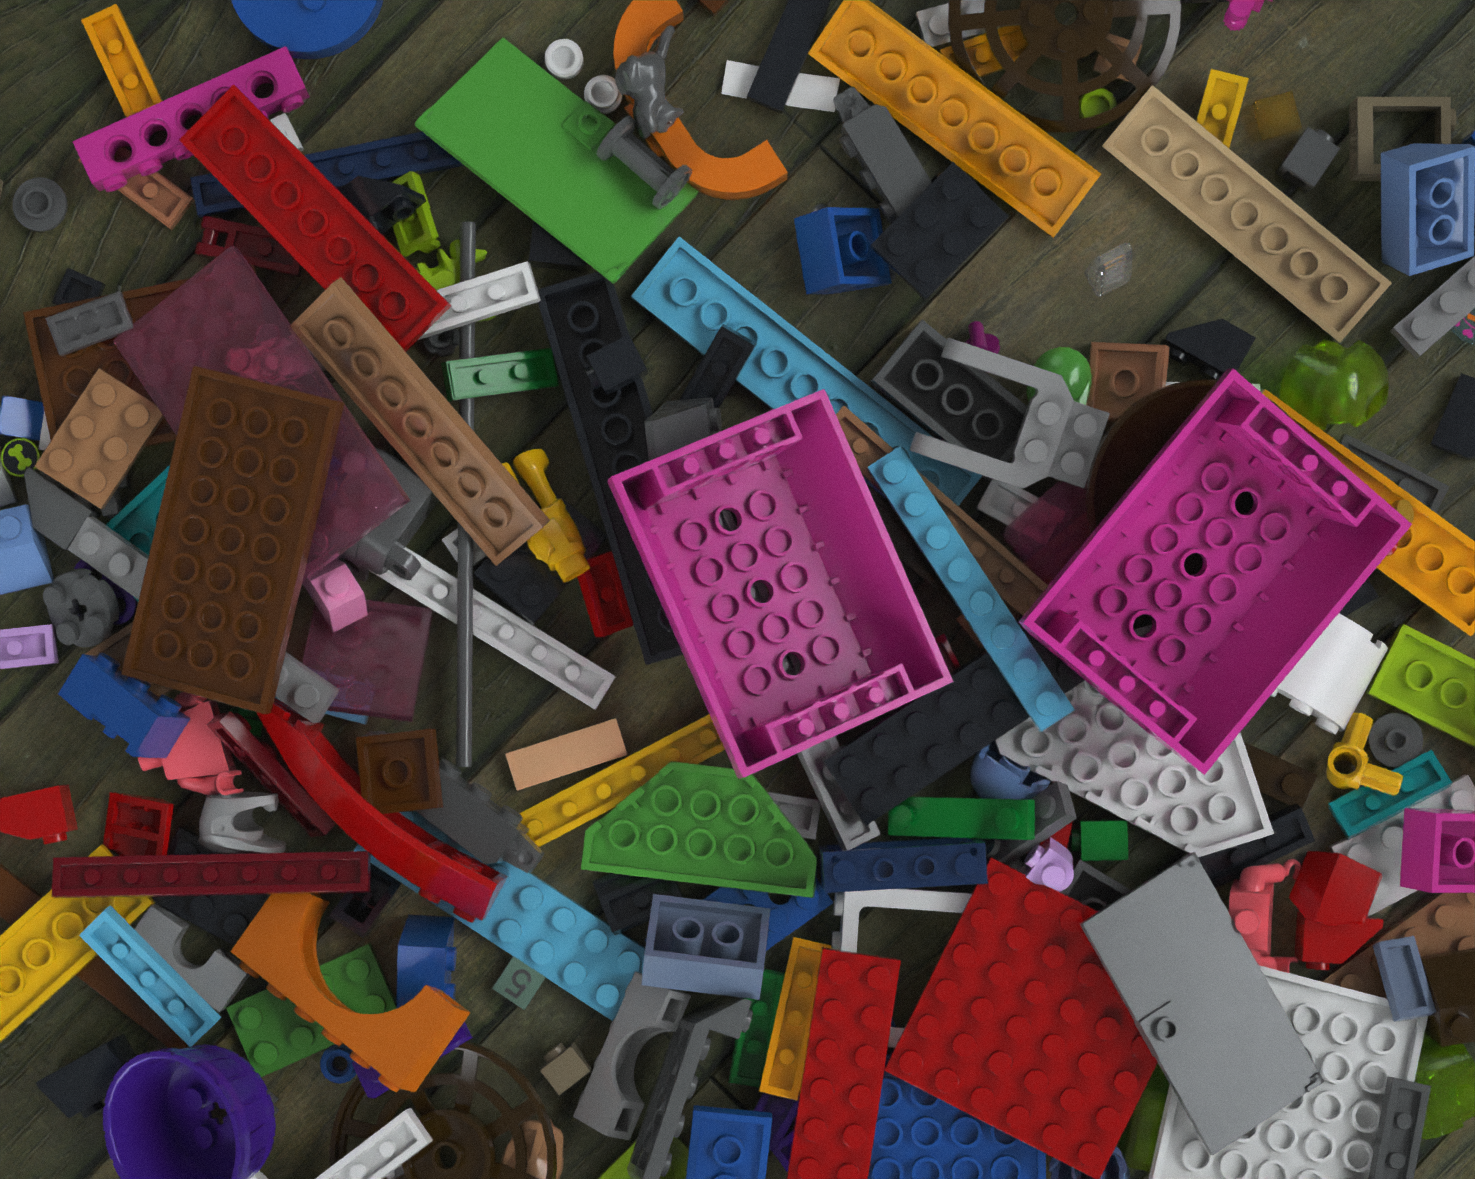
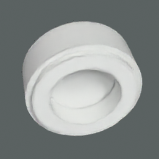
M556 40L548 46L545 52L546 67L549 73L557 79H572L583 68L584 58L582 51L572 40Z

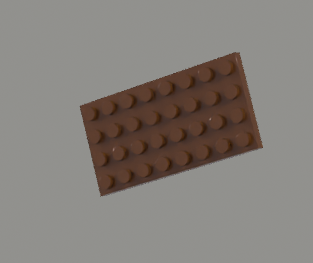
M193 365L121 675L258 713L270 714L275 700L345 402Z

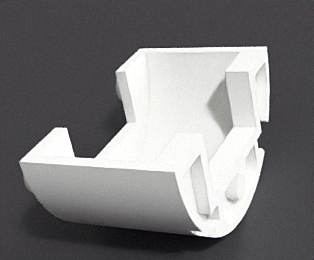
M1338 613L1270 696L1275 697L1277 693L1291 699L1289 703L1291 708L1304 715L1316 717L1315 725L1336 735L1338 730L1344 731L1388 647L1380 640H1377L1376 644L1371 642L1370 640L1373 636L1371 632Z

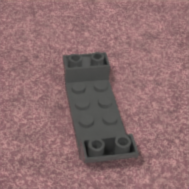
M723 995L682 1016L676 1032L672 1034L627 1167L631 1179H660V1176L664 1177L667 1174L672 1160V1154L669 1153L673 1137L678 1138L684 1126L685 1115L681 1113L686 1098L691 1099L697 1087L698 1077L694 1074L698 1062L706 1058L710 1048L711 1039L707 1037L709 1030L739 1039L741 1032L745 1033L751 1023L753 1011L749 1008L752 1001Z

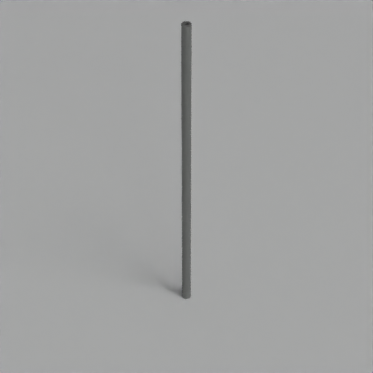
M460 222V282L475 278V222ZM475 322L459 327V360L475 358ZM474 398L459 400V415L473 431ZM458 523L456 767H472L473 539Z

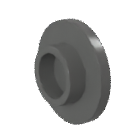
M38 177L29 179L19 186L14 194L12 206L15 217L24 227L36 232H45L54 229L63 221L67 213L68 202L65 192L57 183L47 178Z
M1388 713L1379 717L1373 723L1367 739L1372 756L1381 764L1389 767H1399L1418 757L1423 746V735L1419 725L1414 719L1401 713Z

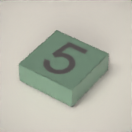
M513 956L492 989L525 1010L546 977Z

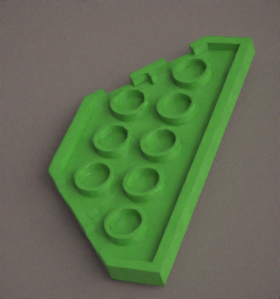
M671 761L643 786L637 788L616 805L607 815L585 830L581 870L814 898L819 857L753 774L738 779L733 768Z

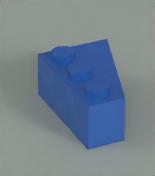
M99 653L98 656L82 654L58 695L87 719L92 720L94 718L104 725L105 728L102 732L108 737L115 739L116 735L127 741L129 745L125 751L132 757L167 758L190 720L188 716L179 711L182 706L166 695L161 694L160 697L149 690L151 687L149 682L121 675L122 671L118 669L121 664L114 658L104 653Z
M408 914L398 943L396 1009L413 999L425 985L440 989L455 1000L456 985L451 983V971H455L457 949L453 947L454 917Z

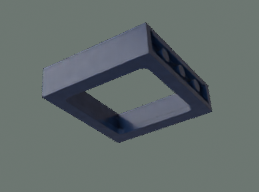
M945 837L864 842L851 850L842 851L839 844L818 845L820 881L825 893L988 883L985 842L978 838Z

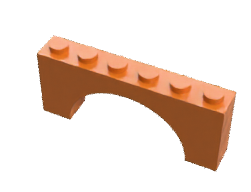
M319 893L271 894L230 951L241 960L239 967L256 979L260 976L269 983L266 989L283 1001L287 998L296 1005L293 1011L301 1018L310 1023L316 1021L323 1026L324 1029L321 1034L338 1046H341L343 1043L350 1048L352 1052L349 1056L356 1063L366 1069L372 1066L380 1073L378 1080L394 1092H398L399 1089L416 1092L470 1012L444 991L429 985H425L413 999L397 1009L379 1014H360L344 1005L333 994L323 978L318 963L316 949L318 927L323 913L330 902Z

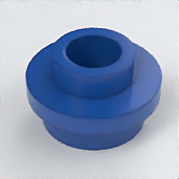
M345 1044L330 1046L325 1050L320 1060V1068L323 1075L333 1083H346L356 1075L352 1065L354 1060L349 1056L352 1050ZM342 1056L347 1060L346 1069L339 1070L335 1067V1057Z

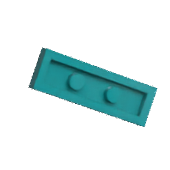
M1432 750L1391 770L1403 776L1401 788L1396 796L1361 786L1358 790L1355 789L1328 804V809L1347 840L1403 812L1404 808H1411L1451 787L1452 781Z

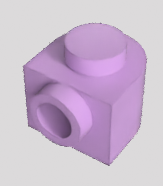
M1052 837L1047 838L1042 846L1039 844L1034 846L1024 860L1026 864V878L1035 884L1045 885L1060 892L1066 889L1073 880L1072 855L1066 847Z

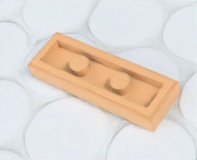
M617 718L506 753L505 755L516 790L518 791L626 756L628 752Z

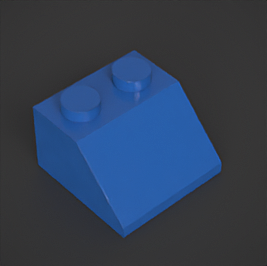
M826 207L794 218L806 294H836L892 284L889 265L870 248V245L883 233L879 208Z

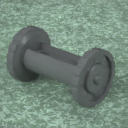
M627 116L610 130L598 147L596 154L603 161L610 159L613 155L619 158L657 192L652 204L657 209H662L684 188L693 170L687 165H682L677 170H673L632 134L637 121L631 116Z

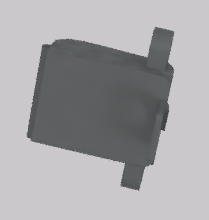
M371 447L355 465L334 497L330 498L328 502L322 499L316 522L317 534L321 536L325 543L333 547V555L347 565L352 575L364 582L369 578V570L379 575L390 570L406 580H412L420 569L421 564L415 556L404 548L437 505L439 499L408 464L387 451ZM345 559L351 561L357 568L351 566Z

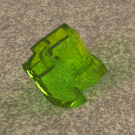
M1325 339L1315 347L1303 344L1296 351L1287 366L1281 383L1279 399L1320 429L1326 430L1327 424L1351 423L1356 428L1368 421L1387 404L1389 390L1388 371L1377 352L1361 340H1357L1349 348Z
M1430 1037L1424 1040L1414 1082L1431 1086L1421 1139L1427 1140L1454 1132L1464 1127L1463 1122L1475 1116V1062L1463 1044L1441 1047Z

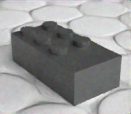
M922 319L871 379L869 384L932 437L1008 462L1013 456L1012 450L1027 406L985 371L941 357L947 339ZM982 475V478L986 482L993 480L992 478Z

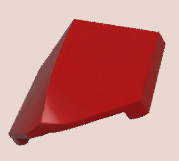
M110 792L103 845L110 850H114L120 856L167 855L174 804L156 797Z
M1307 851L1289 899L1307 920L1326 926L1349 923L1356 925L1364 924L1383 876L1382 873L1341 853Z

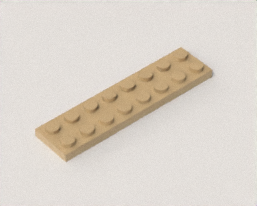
M1153 85L1102 145V147L1339 343L1392 284Z

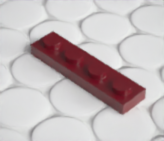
M231 711L217 714L207 724L269 793L278 794L279 803L310 837L325 836L336 825L315 800L302 789L303 786L292 772L285 770L277 762L278 756L267 743L259 742L251 734V726L245 718L238 713L233 714Z

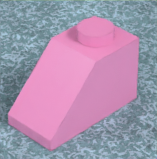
M329 553L306 565L302 583L333 633L368 615L365 594L343 561Z

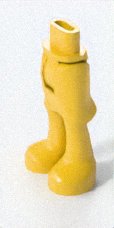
M532 449L519 454L514 458L513 466L518 475L532 490L542 508L541 510L550 519L543 528L527 540L528 547L536 556V559L548 564L551 571L556 570L563 582H568L589 570L590 565L583 555L586 548L562 498L557 499L547 480L545 471L549 466V459L544 450ZM502 463V465L507 469V471L518 482L516 474L514 473L509 463Z

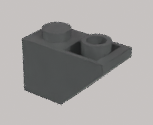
M29 467L25 471L24 477L33 528L64 550H68L86 518L95 517L98 519L101 514L92 508L94 504L75 492L70 493L60 486L61 483L44 472Z

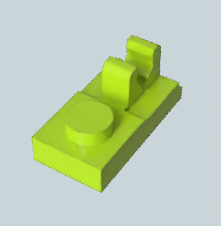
M409 171L391 183L403 185L423 194L426 202L415 209L409 218L401 220L393 226L401 254L405 257L417 250L428 254L441 246L440 241L436 239L439 236L419 174Z

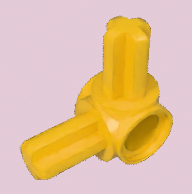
M1353 713L1341 742L1334 743L1332 751L1328 756L1327 779L1333 786L1339 789L1353 788L1358 790L1360 785L1396 796L1401 788L1403 776L1368 763L1369 757L1364 751V747L1373 725V719L1363 713ZM1338 761H1349L1354 765L1355 771L1350 774H1341L1335 769L1334 765Z

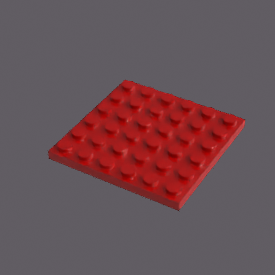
M990 857L987 862L988 883L976 884L884 1071L1094 1179H1100L1158 1062L1151 1054L1134 1024L1131 1014L1080 926L1081 922L1099 911L1046 885L1035 884L1026 878V874Z

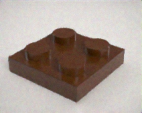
M436 729L356 737L361 796L381 813L388 814L443 808Z

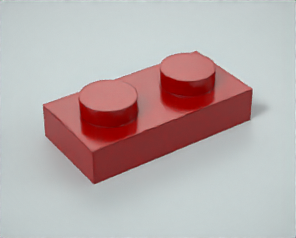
M612 551L587 558L586 560L590 568L577 576L595 637H604L633 626L634 624Z

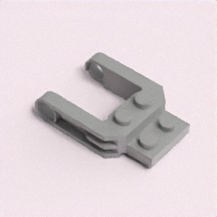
M947 338L941 357L1032 387L1036 392L1029 400L1012 450L1013 459L1011 462H1005L919 432H915L909 450L1022 489L1048 476L1084 488L1110 413L1075 402L1062 375Z

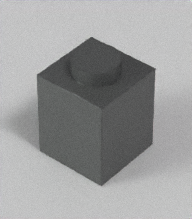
M1307 127L1293 144L1275 173L1307 194L1315 187L1340 148L1333 144L1334 139L1325 131L1317 128L1312 130Z

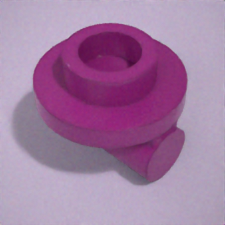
M974 321L968 326L970 338L965 343L998 354L1000 351L998 338L995 335L985 333L981 322Z

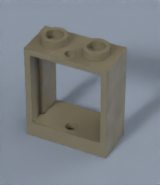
M1357 97L1349 104V181H1381V164H1374L1373 112H1435V144H1451V132H1454L1456 127V110L1451 108V97Z

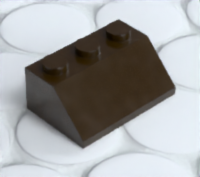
M1475 948L1420 956L1436 1013L1428 1016L1425 1034L1441 1047L1475 1042Z

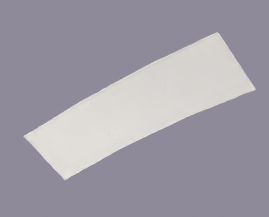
M727 60L721 94L747 99V94L760 66ZM800 73L786 105L835 112L833 98L838 94L840 78Z

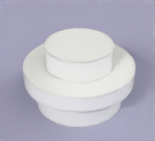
M596 76L585 87V101L602 114H609L615 111L622 102L623 95L618 90L615 79L611 76Z

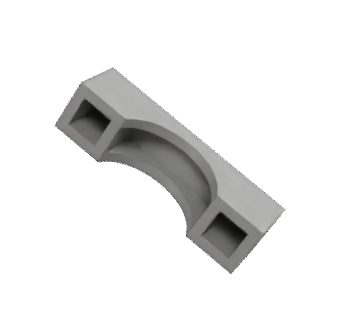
M639 972L634 973L631 982L625 990V997L616 1017L610 1025L609 1034L600 1054L594 1062V1069L585 1089L579 1097L578 1106L573 1115L574 1118L605 1136L630 1140L645 1105L638 1095L634 1082V1067L637 1056L644 1044L653 1036L662 1032H676L691 998L690 994L682 990L641 985L642 973Z

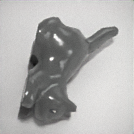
M672 25L667 26L660 34L655 51L645 52L639 56L630 55L616 70L615 82L618 90L622 95L625 94L634 99L633 118L637 121L636 128L642 139L648 138L650 133L656 131L659 133L667 132L668 128L676 121V118L684 113L683 109L673 107L665 97V60L674 33V26Z

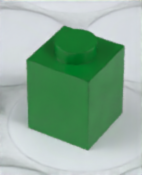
M1075 820L1076 829H1071L1069 846L1071 852H1076V858L1082 861L1128 860V822L1126 820Z

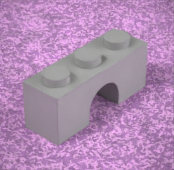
M158 904L151 905L134 930L213 1009H216L218 1012L226 1009L250 976L239 967L241 960L222 947L214 951L204 965L190 963L181 952V940L191 925Z

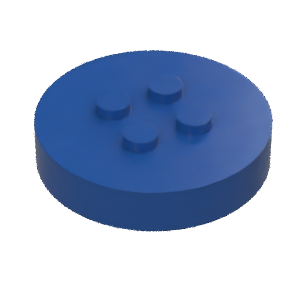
M231 0L238 16L258 41L273 51L286 46L291 57L298 59L330 57L350 48L370 30L383 4V0Z

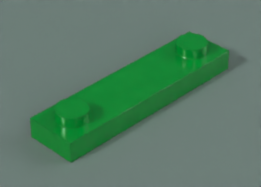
M910 796L888 811V835L1034 840L1035 799Z

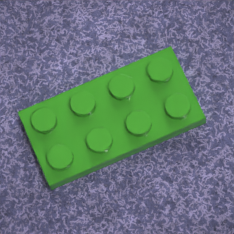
M371 943L319 965L323 978L333 994L344 1005L360 1014H379L396 1009V999ZM267 989L226 1007L248 1060L260 1077L335 1045L321 1034L324 1029L323 1026L316 1021L310 1023L293 1011L296 1005L287 998L283 1001Z

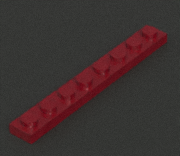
M368 851L53 857L52 897L104 898L370 892L371 854Z

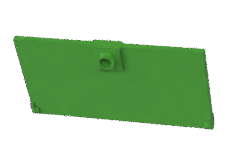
M501 38L415 122L416 128L426 134L613 284L620 279L626 270L691 203L699 192L687 183L667 206L657 209L652 204L657 192L615 155L603 161L596 154L603 139L616 124L590 103L584 102L505 38Z

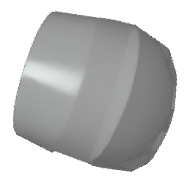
M243 792L232 795L214 794L206 796L199 820L198 842L204 848L218 854L284 853L286 842L264 834V828L257 825L253 819V810L257 807L262 806L269 812L276 810L279 802L278 794Z

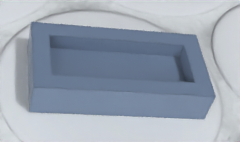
M1410 936L1380 941L1374 944L1373 950L1393 1021L1426 1017L1436 1013L1415 937Z

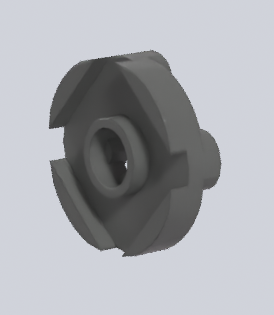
M78 568L58 576L51 586L45 588L43 592V600L47 605L49 618L56 629L57 638L65 645L75 644L79 647L95 646L112 636L114 633L112 631L113 624L119 620V604L113 589L104 579L98 581L94 576L89 575L92 571L88 569ZM78 602L80 605L85 604L87 612L84 614L81 612Z

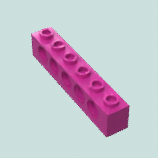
M282 47L73 141L91 183L99 192L104 189L106 192H112L124 187L127 184V179L141 173V176H148L156 173L163 168L162 163L173 158L183 160L193 156L179 141L188 131L185 129L186 120L192 115L203 116L233 84L267 118L269 115L280 110L287 113L301 107L304 104L303 100L310 96L287 47ZM269 83L274 86V91L269 97L262 99L255 96L256 89L261 84ZM155 132H167L168 136L164 144L160 146L150 145V138ZM125 146L132 148V154L127 161L116 162L114 160L115 153L119 148Z

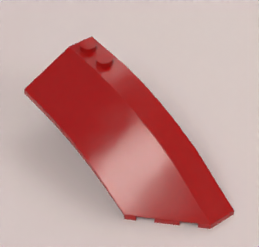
M276 698L270 714L256 712L292 774L315 802L348 836L381 863L412 884L420 887L418 894L436 904H439L441 899L455 906L452 911L454 914L472 923L475 918L481 921L486 918L508 876L439 840L401 812L381 813L361 796L359 774L343 759L321 732L325 724L321 722L313 724Z

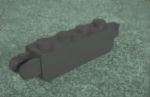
M850 87L833 98V103L842 122L841 133L843 136L839 138V141L850 159L856 156L863 168L859 171L861 179L869 191L876 189L883 201L879 204V207L886 220L891 224L932 184V181L888 109L877 104L870 107L854 87ZM958 269L950 276L951 278H953Z
M369 731V733L362 735V737L389 733H385V731ZM442 759L441 762L439 761L443 808L416 810V812L484 864L506 861L526 873L532 872L545 853L526 835L529 828L521 823L523 817L511 807L503 805L501 808L490 800L492 793L476 782L469 784L461 778L460 774L462 771L456 765L446 759Z

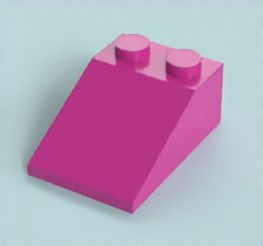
M1404 808L1400 887L1430 893H1475V811Z

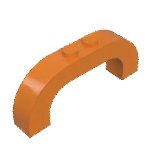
M633 0L620 19L615 34L613 52L615 70L630 55L639 56L649 52L653 43L667 26H676L684 20L683 10L676 0ZM623 94L629 103L624 109L628 116L633 118L634 99ZM679 117L676 118V121L668 128L667 132L659 133L656 131L650 133V137L645 139L650 150L658 157L663 156L673 170H677L682 165H687L693 170L692 175L687 183L707 196L726 200L747 199L766 193L787 180L788 172L767 140L741 156L718 158L704 152L696 145Z

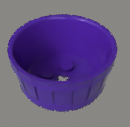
M206 1044L182 1049H158L137 1055L130 1059L129 1062H126L113 1077L114 1081H111L104 1101L106 1104L103 1108V1131H105L106 1147L120 1179H250L258 1173L272 1150L276 1121L271 1096L267 1092L268 1089L263 1079L254 1071L253 1066L243 1057H239L237 1053L229 1049ZM214 1102L218 1103V1106L227 1112V1116L223 1117V1124H220L218 1118H213L211 1115V1111L215 1109Z

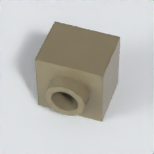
M573 1041L566 1048L562 1043H559L543 1056L546 1063L540 1071L558 1095H561L589 1073L592 1065Z

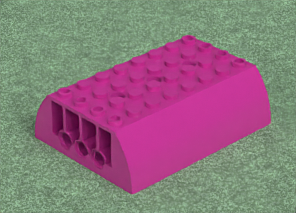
M1229 368L1019 620V623L1032 637L1147 733L1205 775L1412 524L1234 368ZM1247 491L1253 498V506L1247 513L1240 514L1235 508V500L1240 493ZM1192 553H1198L1203 560L1202 568L1198 573L1189 575L1184 568L1185 559ZM1148 614L1152 619V628L1146 635L1138 636L1133 629L1134 621L1138 616Z
M825 389L611 476L607 480L738 779L747 777L954 682ZM729 510L735 514L737 527L734 531L725 530L720 525L719 515L721 511ZM754 582H761L768 588L769 597L765 603H759L753 599L751 586ZM786 654H793L799 659L801 667L797 675H790L784 670L782 662Z

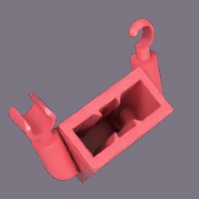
M186 692L180 693L174 700L182 706L179 711L190 718L188 724L167 758L138 757L141 769L145 772L163 766L167 780L176 779L182 789L204 795L243 793L244 789H237L233 783L234 777L242 775V772L236 769L232 752L207 726L217 714H220L217 701L204 702L207 698Z
M1296 859L1287 860L1283 866L1280 863L1244 868L1240 873V878L1234 879L1229 896V914L1258 965L1290 973V963H1298V959L1296 957L1270 956L1274 883L1282 882L1284 877L1289 875L1290 868L1293 865L1295 866V872L1292 878L1296 880L1301 869V864Z

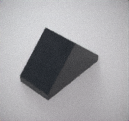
M533 220L529 262L532 267L585 273L592 268Z
M370 863V892L346 893L332 911L330 917L363 938L371 933L399 889L401 882Z

